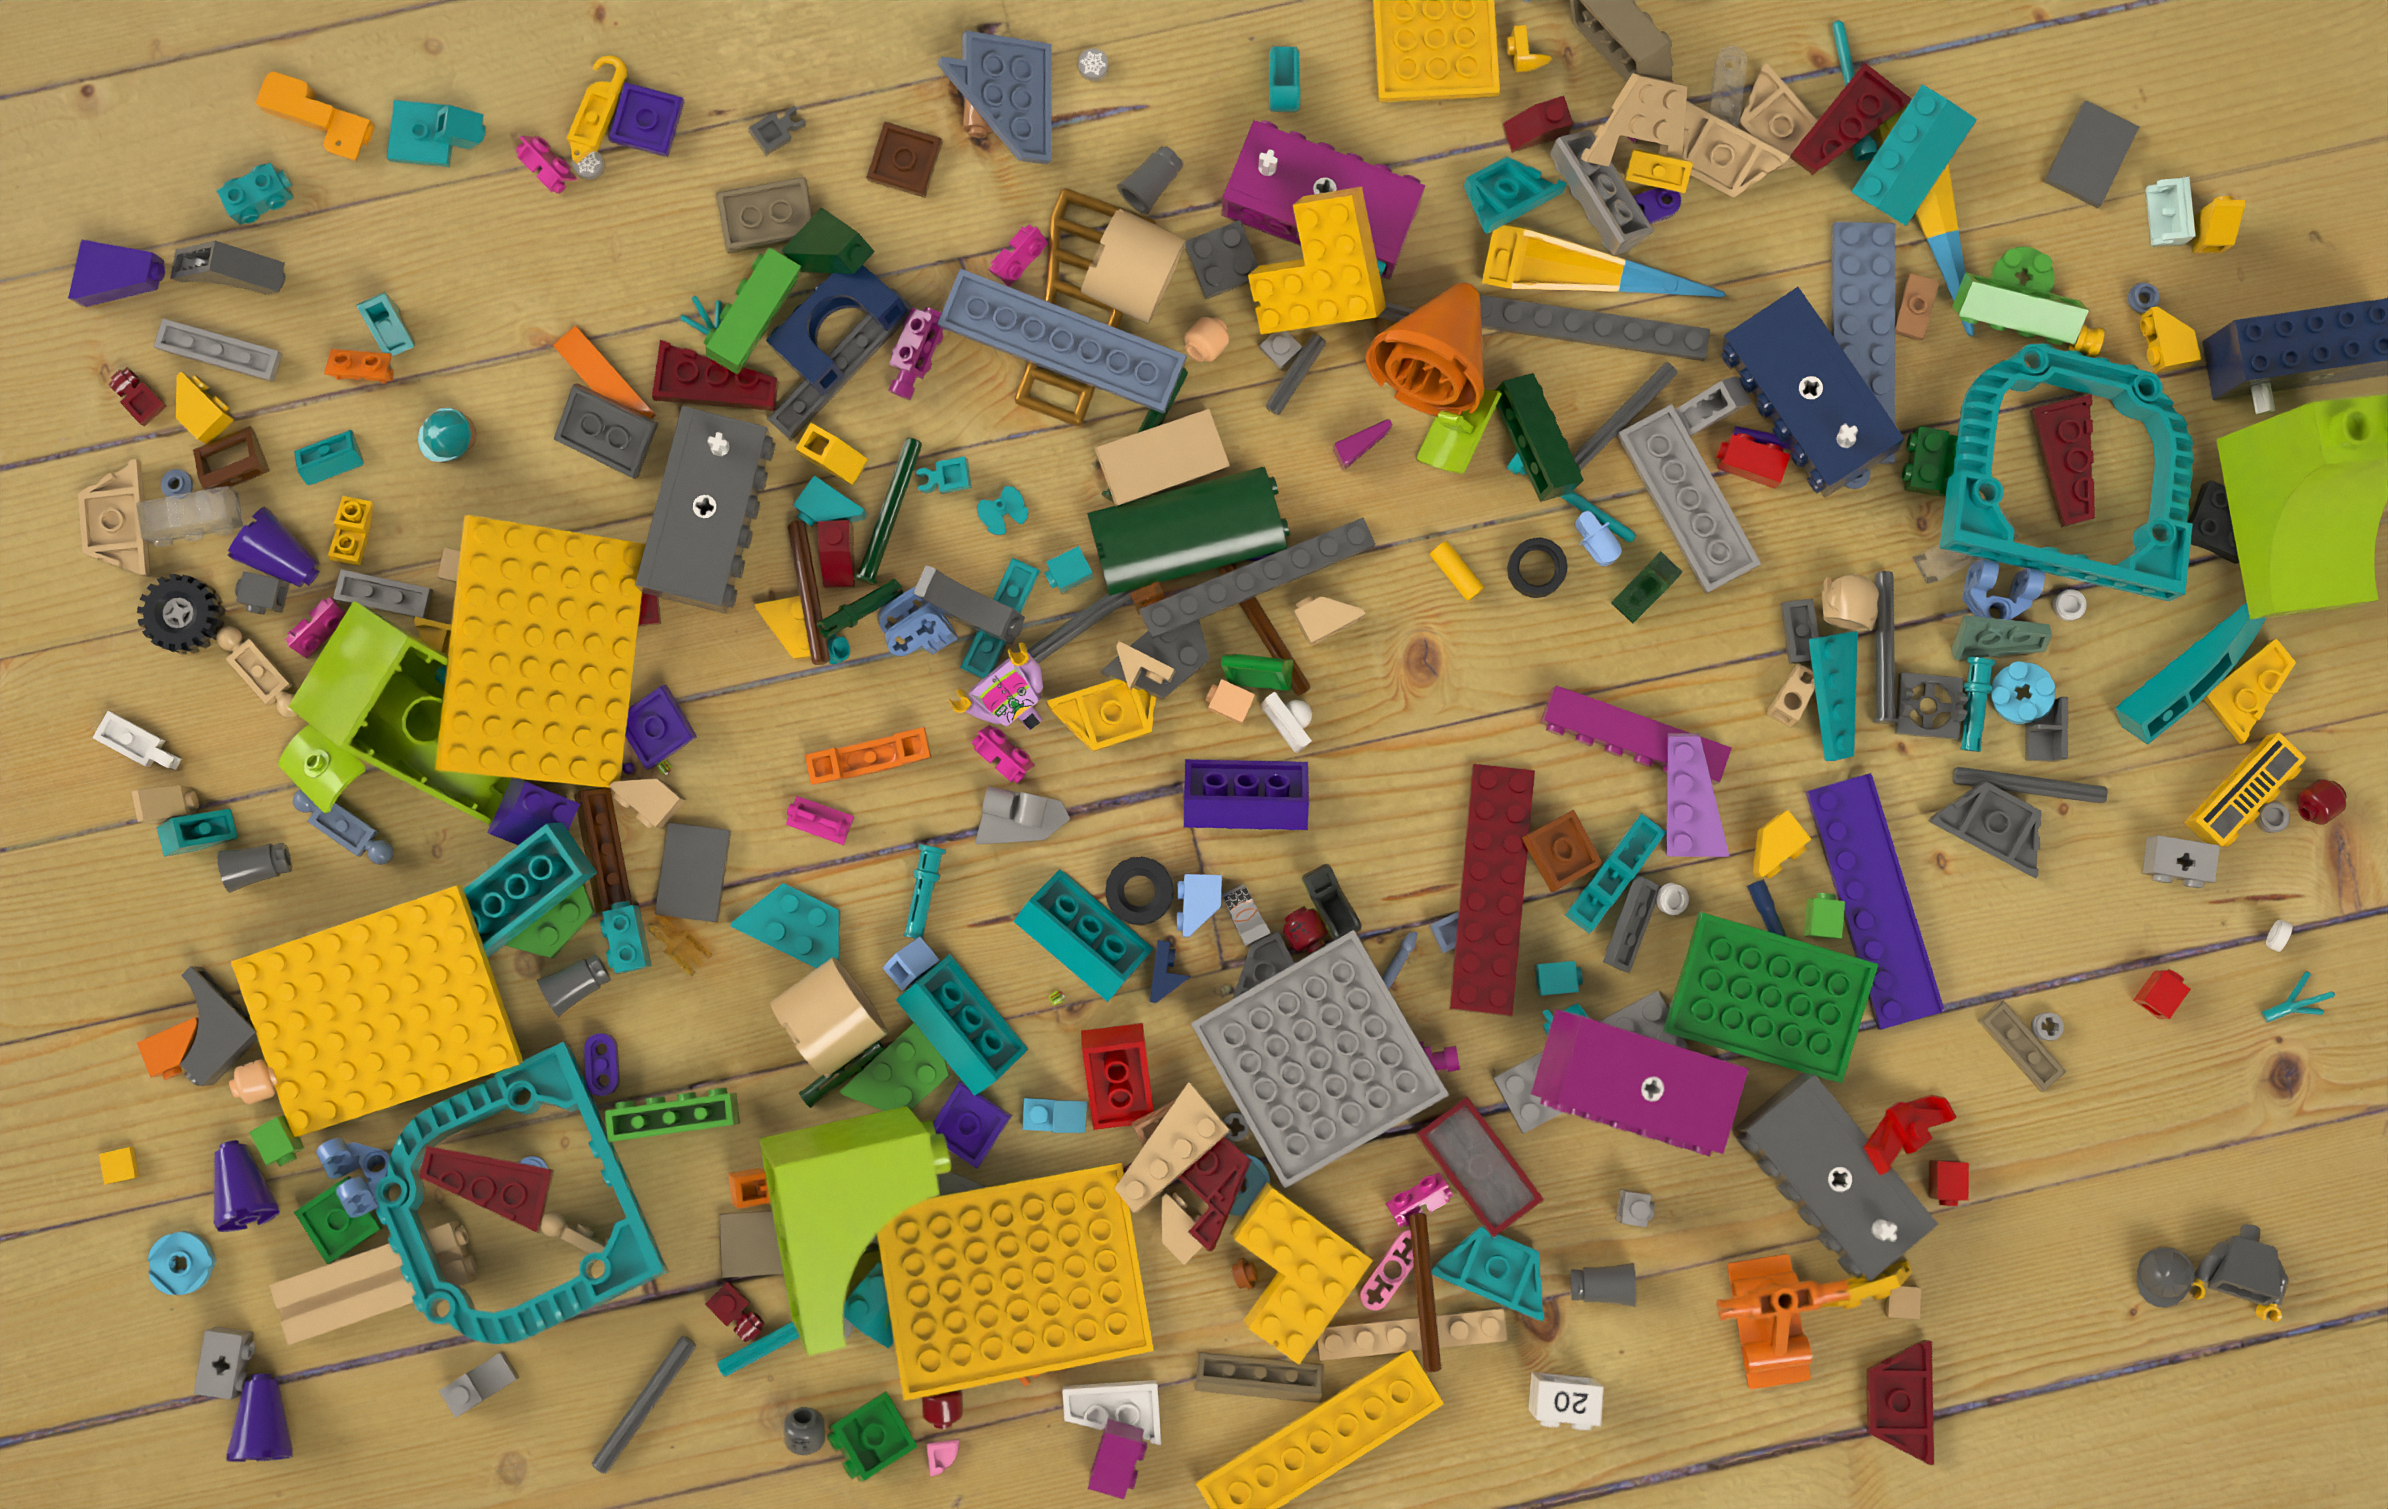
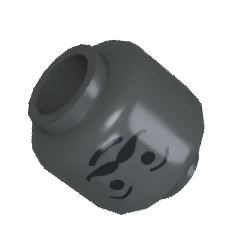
M800 1407L786 1416L783 1430L784 1442L788 1450L798 1455H809L821 1449L825 1442V1420L819 1411L809 1407Z

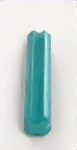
M793 1322L720 1360L717 1365L721 1374L727 1377L799 1338Z

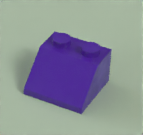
M511 778L487 833L520 845L548 823H563L566 829L569 830L580 804L525 780Z

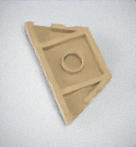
M1766 63L1758 75L1737 126L1754 137L1791 155L1816 124L1817 119ZM1789 157L1788 161L1775 169H1785L1798 166L1799 164Z
M1686 101L1682 159L1693 161L1690 175L1735 198L1749 186L1788 161L1790 155Z
M131 459L127 462L128 465L115 474L109 473L101 478L96 485L89 486L78 493L82 554L149 577L150 565L141 461L138 459Z

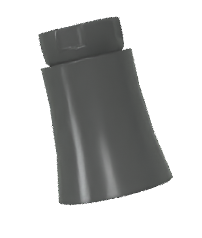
M1161 146L1156 153H1152L1131 175L1117 184V189L1128 204L1138 212L1148 215L1167 186L1176 178L1177 172L1183 167V162L1172 149L1167 146Z
M270 843L258 847L218 852L220 876L229 893L292 871L290 852L284 843L275 845Z
M595 954L554 974L537 979V983L551 1009L560 1017L573 1005L600 989L601 985L609 982L611 977L599 956Z
M1634 1262L1617 1266L1583 1267V1271L1571 1269V1300L1579 1301L1584 1299V1303H1610L1636 1307Z

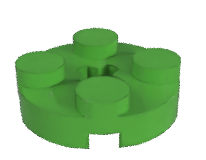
M2017 247L2008 250L1994 264L1990 278L2050 293L2054 285L2055 276L2052 260L2047 254H2042L2040 251L2030 247ZM2024 271L2030 280L2026 281L2025 285H2021L2020 279L2015 278V274Z

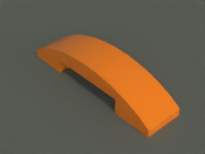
M576 326L553 344L554 348L593 391L650 419L656 416Z
M925 727L847 747L831 748L805 754L811 785L912 764L931 758Z

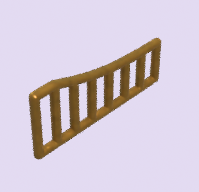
M1064 188L1059 193L1049 220V256L1044 301L1055 305L1058 292L1111 311L1107 325L1118 329L1124 314L1123 312L1081 293L1080 287L1059 280L1060 262L1088 271L1090 264L1093 263V260L1060 249L1061 231L1100 244L1104 235L1103 232L1064 219V214L1070 202L1113 217L1117 210L1122 209L1155 225L1156 221L1141 214ZM1027 362L1014 401L1019 406L1079 426L1084 421L1096 388L1041 369L1038 365ZM1034 379L1080 395L1074 412L1028 396Z

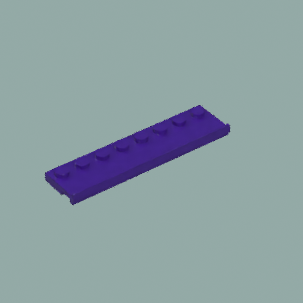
M1865 774L1806 791L1807 800L1839 901H1845L1844 920L1855 956L1879 964L1868 997L1878 1030L1945 1012L1872 774Z

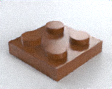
M1574 810L1522 837L1551 893L1603 865Z

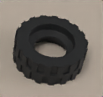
M1141 856L1123 860L1112 869L1106 881L1105 895L1110 909L1118 918L1132 925H1145L1156 922V920L1165 915L1171 906L1174 890L1172 879L1165 867L1154 859ZM1134 876H1145L1154 884V898L1145 906H1134L1125 897V885Z

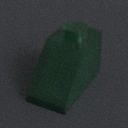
M1660 551L1620 592L1611 604L1633 624L1675 582L1683 571Z

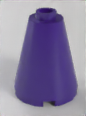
M266 507L260 508L252 516L257 521L251 522L248 526L246 524L243 526L228 549L230 553L227 556L295 586L301 587L304 584L310 586L320 573L316 569L318 562L271 510Z
M237 1140L221 1144L219 1146L220 1149L214 1153L215 1229L217 1228L219 1232L240 1231L248 1229L247 1224L257 1221L258 1225L274 1219L280 1213L279 1205L247 1145L239 1144Z
M254 1374L251 1376V1381L244 1383L226 1453L227 1462H246V1460L270 1461L293 1457V1447L278 1380L271 1379L272 1374Z

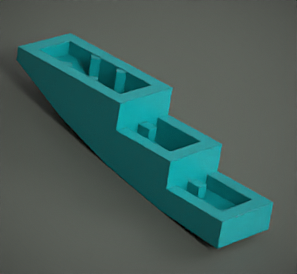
M1641 813L1605 859L1603 865L1599 867L1565 916L1590 934L1608 909L1616 902L1628 883L1639 872L1666 831Z

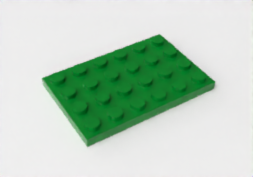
M1699 911L1663 1031L1843 1083L1879 964Z

